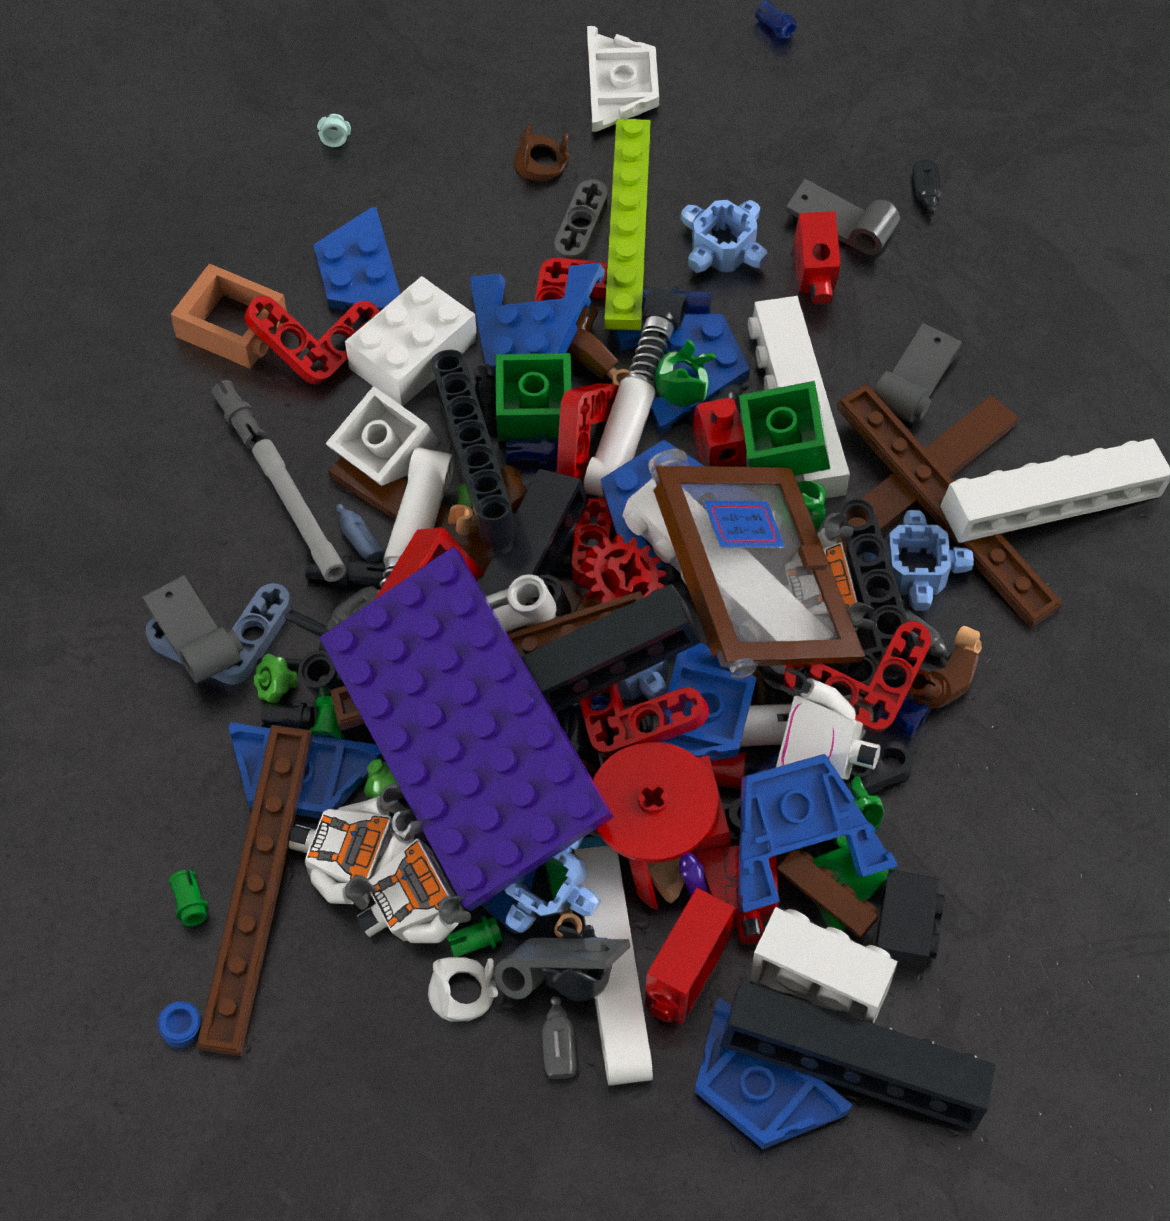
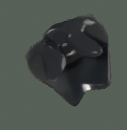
M562 925L557 927V931L566 938L585 939L596 937L594 928L591 925H586L582 930L583 933L580 935L572 928ZM612 965L608 969H589L586 973L576 968H542V973L546 978V985L548 987L556 989L570 1000L587 1001L604 991L609 981Z

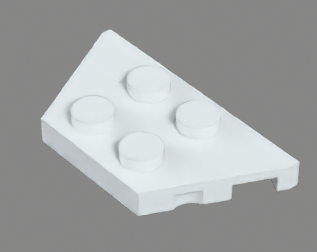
M587 26L592 132H597L616 124V119H629L658 107L659 87L656 48L642 42H633L629 38L618 34L612 39L598 34L597 27Z

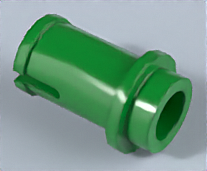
M180 870L169 877V884L172 887L178 907L175 915L179 921H182L184 926H196L207 919L209 906L207 901L201 898L195 872L188 870L189 878L187 879L186 870Z
M483 916L481 917V922L450 933L447 938L454 957H460L490 945L492 949L496 948L495 944L503 941L495 917L486 919Z

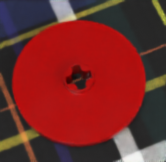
M644 742L625 747L609 757L599 768L593 779L614 815L612 819L595 830L611 849L629 859L647 863H659L680 858L698 847L707 837L714 824L717 813V791L714 780L705 765L696 756L681 747L662 742ZM648 796L654 799L660 796L661 806L658 807L653 804L647 808L645 797Z

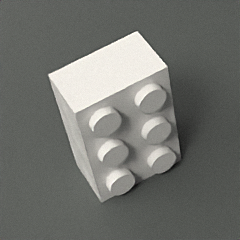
M421 276L345 341L349 369L398 404L404 406L434 380L432 358L434 355L449 349L458 350L463 354L477 342L475 314Z
M775 907L754 952L750 981L764 985L772 991L790 993L804 998L814 1005L833 1011H843L851 1014L854 1018L874 1024L889 991L898 961L891 959L888 952L877 946L867 945L864 947L851 941L850 937L839 929L833 927L824 929L810 923L808 917L796 910L787 909L783 911Z

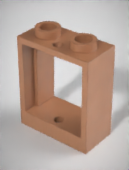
M208 264L170 314L175 335L179 339L251 369L256 360L266 354L269 346L250 328L242 337L209 323L205 319L223 295L248 306L256 297L267 296L274 299L286 310L284 294ZM263 309L257 318L259 320L267 318L269 312ZM278 321L270 332L274 334L282 323Z

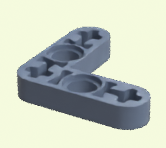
M276 583L266 584L255 593L232 628L243 646V651L238 653L240 666L233 665L229 670L226 668L211 676L212 678L234 685L244 682L251 675L257 665V660L262 658L285 623V615L292 610L290 595L284 586ZM276 598L280 600V605L273 604L267 610L266 601L273 603ZM153 617L146 626V636L151 648L157 653L182 663L166 636L164 635L159 639L157 633L159 631L163 633ZM256 626L264 630L263 635L254 641H249L242 637L243 632L249 627Z

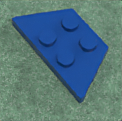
M376 207L369 208L313 244L328 308L346 311L358 301H369L381 311L400 295Z
M703 643L677 654L667 693L685 687L694 688L706 700L709 706V715L704 724L697 729L662 741V743L681 747L697 758L709 755L710 761L737 757L756 677L741 666L725 663L723 655L713 658L710 649ZM691 701L685 703V710L682 712L685 716L692 714L691 707L694 705ZM667 708L664 712L667 714L670 723H672L673 720L669 716L672 713Z
M230 722L229 731L249 808H252L271 728ZM313 735L296 815L321 819L325 810H337L367 778V766L372 760L383 759L377 744Z
M721 997L716 1001L695 1086L696 1094L762 1149L771 1147L849 1114L853 1105L823 1080L720 1047L731 1005Z

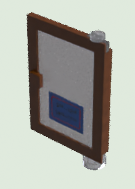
M680 449L665 450L655 455L649 461L648 468L652 479L656 483L653 492L712 657H718L721 667H729L733 678H744L756 670L755 666L860 663L865 657L864 651L791 468L690 466L686 453Z

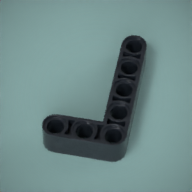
M855 498L846 501L840 509V514L847 515V518L841 521L840 528L843 526L853 528V535L851 537L841 539L859 601L874 609L864 615L865 619L875 623L874 628L868 630L873 648L863 650L865 657L860 663L824 665L849 677L854 670H866L871 676L867 680L859 682L868 686L894 635L884 634L878 628L885 623L894 624L899 628L900 625L908 621L875 510L868 501ZM859 517L864 519L866 523L860 527L851 526L848 521ZM864 552H870L876 555L877 558L872 562H864L858 556ZM873 588H883L888 594L882 598H874L868 592ZM911 633L908 636L901 635V638L906 641V645L899 656L892 651V657L907 659L910 651L915 647ZM907 661L913 667L914 662ZM890 666L884 669L882 674L883 680L889 687L897 688L904 684L905 674L903 671H895ZM806 668L804 671V675L807 679L810 678L808 676V672L810 669ZM822 674L821 679L827 680L829 678ZM843 684L831 686L836 688L842 696L850 695L849 689ZM859 693V696H860V697H862V698H865V697H866L865 695Z

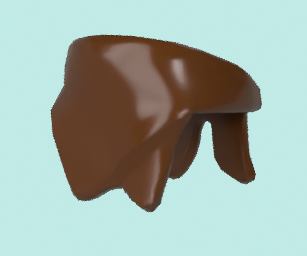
M527 124L524 132L520 133V143L514 157L516 171L522 177L531 180L544 181L552 179L562 173L569 160V152L566 151L568 133H564L560 145L556 140L547 136L530 134L531 125ZM537 146L549 148L555 154L556 162L551 165L538 164L530 156L531 149Z

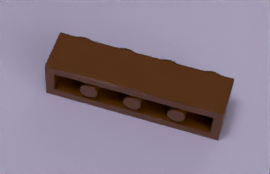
M803 849L800 852L792 850L777 867L778 873L862 940L878 920V915L875 913L877 909L868 901L864 900L861 902L854 897L856 892L847 884L843 883L840 885L833 880L835 875L826 867L818 868L812 863L814 858Z

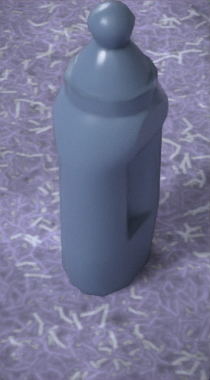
M338 504L335 507V511L339 513L338 523L342 533L346 535L365 560L368 562L381 560L385 555V551L362 517L355 514L354 511L344 509L342 504Z

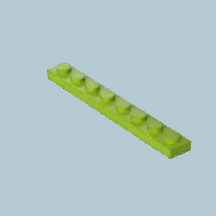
M616 119L605 329L641 330L651 120Z

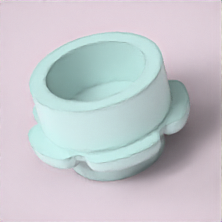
M330 114L329 117H322L318 121V135L321 141L329 147L343 145L347 140V135L351 134L349 122L344 121L341 115Z

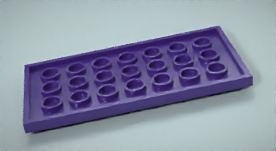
M454 546L319 637L410 808L413 809L417 821H423L421 828L458 896L465 897V899L461 900L465 909L469 911L474 910L614 817L469 567Z

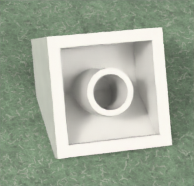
M373 386L326 442V445L382 486L408 475L411 456L416 447L436 450L442 442L428 424Z

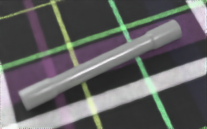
M268 439L260 440L253 446L252 452L264 474L271 480L310 548L311 555L323 577L328 582L341 579L346 573V567L333 545L326 539L287 472L285 463L273 442Z

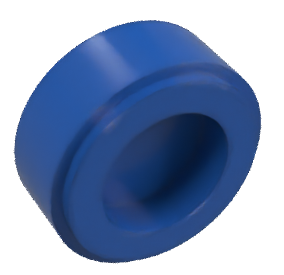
M177 1001L167 1005L161 1011L157 1020V1027L166 1044L175 1048H184L198 1040L202 1018L198 1009L193 1004Z

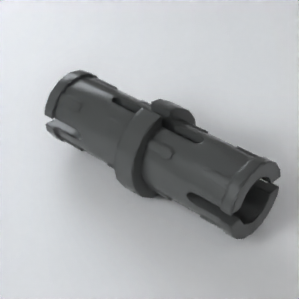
M223 380L221 383L226 389V394H224L217 383L212 388L211 395L224 411V419L229 427L236 429L246 448L253 449L255 445L252 440L253 436L259 442L266 439L267 434L253 417L254 411L248 402L241 399L233 383L229 380Z

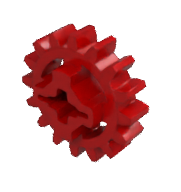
M617 535L612 541L607 537L603 538L597 546L594 545L585 555L587 558L580 565V569L585 572L584 576L579 580L580 584L590 587L585 598H596L599 601L596 604L598 605L641 591L644 598L651 592L666 587L660 583L666 576V572L656 569V565L661 561L660 557L650 558L647 554L651 547L646 545L642 549L638 548L637 538L632 537L628 543H624L621 535Z

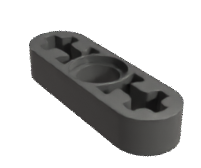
M589 179L578 185L554 241L555 258L585 260L608 204V189L603 182ZM591 195H595L591 201V207L587 206V199ZM578 218H584L591 222L586 227H576L572 224ZM572 239L576 240V247H573L571 251H566L570 248Z

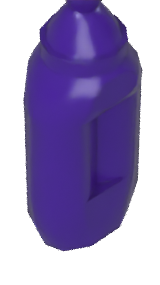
M692 853L682 856L679 862V873L684 879L689 897L691 898L696 887L709 893L704 878V868L699 858Z

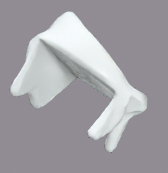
M448 957L438 959L433 963L434 972L428 988V997L432 1009L441 1018L450 1022L473 1020L482 1016L491 1006L493 998L498 996L496 982L492 979L494 976L492 958L488 959L485 969L477 960L465 957ZM469 973L474 976L481 986L479 999L469 1004L455 1001L450 996V986L448 983L453 975Z

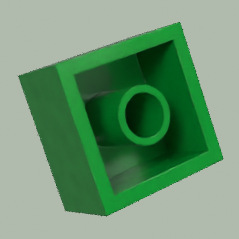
M571 353L496 354L497 442L558 441L561 401L565 392L571 389Z
M815 381L739 395L750 467L791 468L794 476L831 469Z

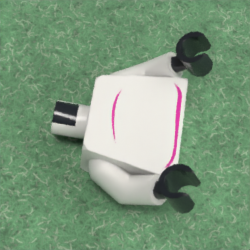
M787 668L785 671L796 675L797 682L792 688L779 684L781 690L794 696L776 767L826 754L842 779H849L853 764L874 770L880 755V745L859 740L863 723L855 720L856 714L852 705L836 688L812 678L807 679L803 673L794 668Z

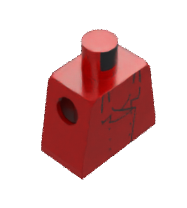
M836 212L799 213L792 247L798 288L801 293H811V301L814 304H826L833 300L832 291L836 288L840 272Z
M732 398L718 399L696 405L692 434L701 464L717 467H746L747 450L744 429L735 400ZM728 449L727 459H720V453Z
M740 845L696 851V857L699 858L704 868V878L709 894L735 907L733 926L737 925L740 942L746 945L758 943L764 933L762 921L770 920L775 907L778 908V902L739 913ZM775 855L769 858V865L778 893L777 856Z

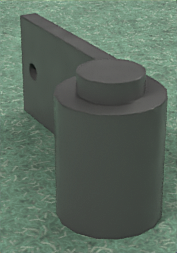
M807 179L803 180L785 208L786 212L797 218L799 213L835 211L838 240L868 255L878 254L900 222L899 212L889 201H871L866 210H863Z
M923 323L892 372L886 371L882 375L874 392L897 417L909 423H912L916 418L921 420L930 406L931 399L929 397L961 347L962 341Z
M185 575L142 597L147 608L196 684L240 661L238 653L243 651V646L233 629L226 632L222 626L217 627Z
M598 937L585 939H527L497 964L494 971L495 981L498 988L505 995L514 999H522L546 980L542 973V968L608 969L630 948L629 939Z

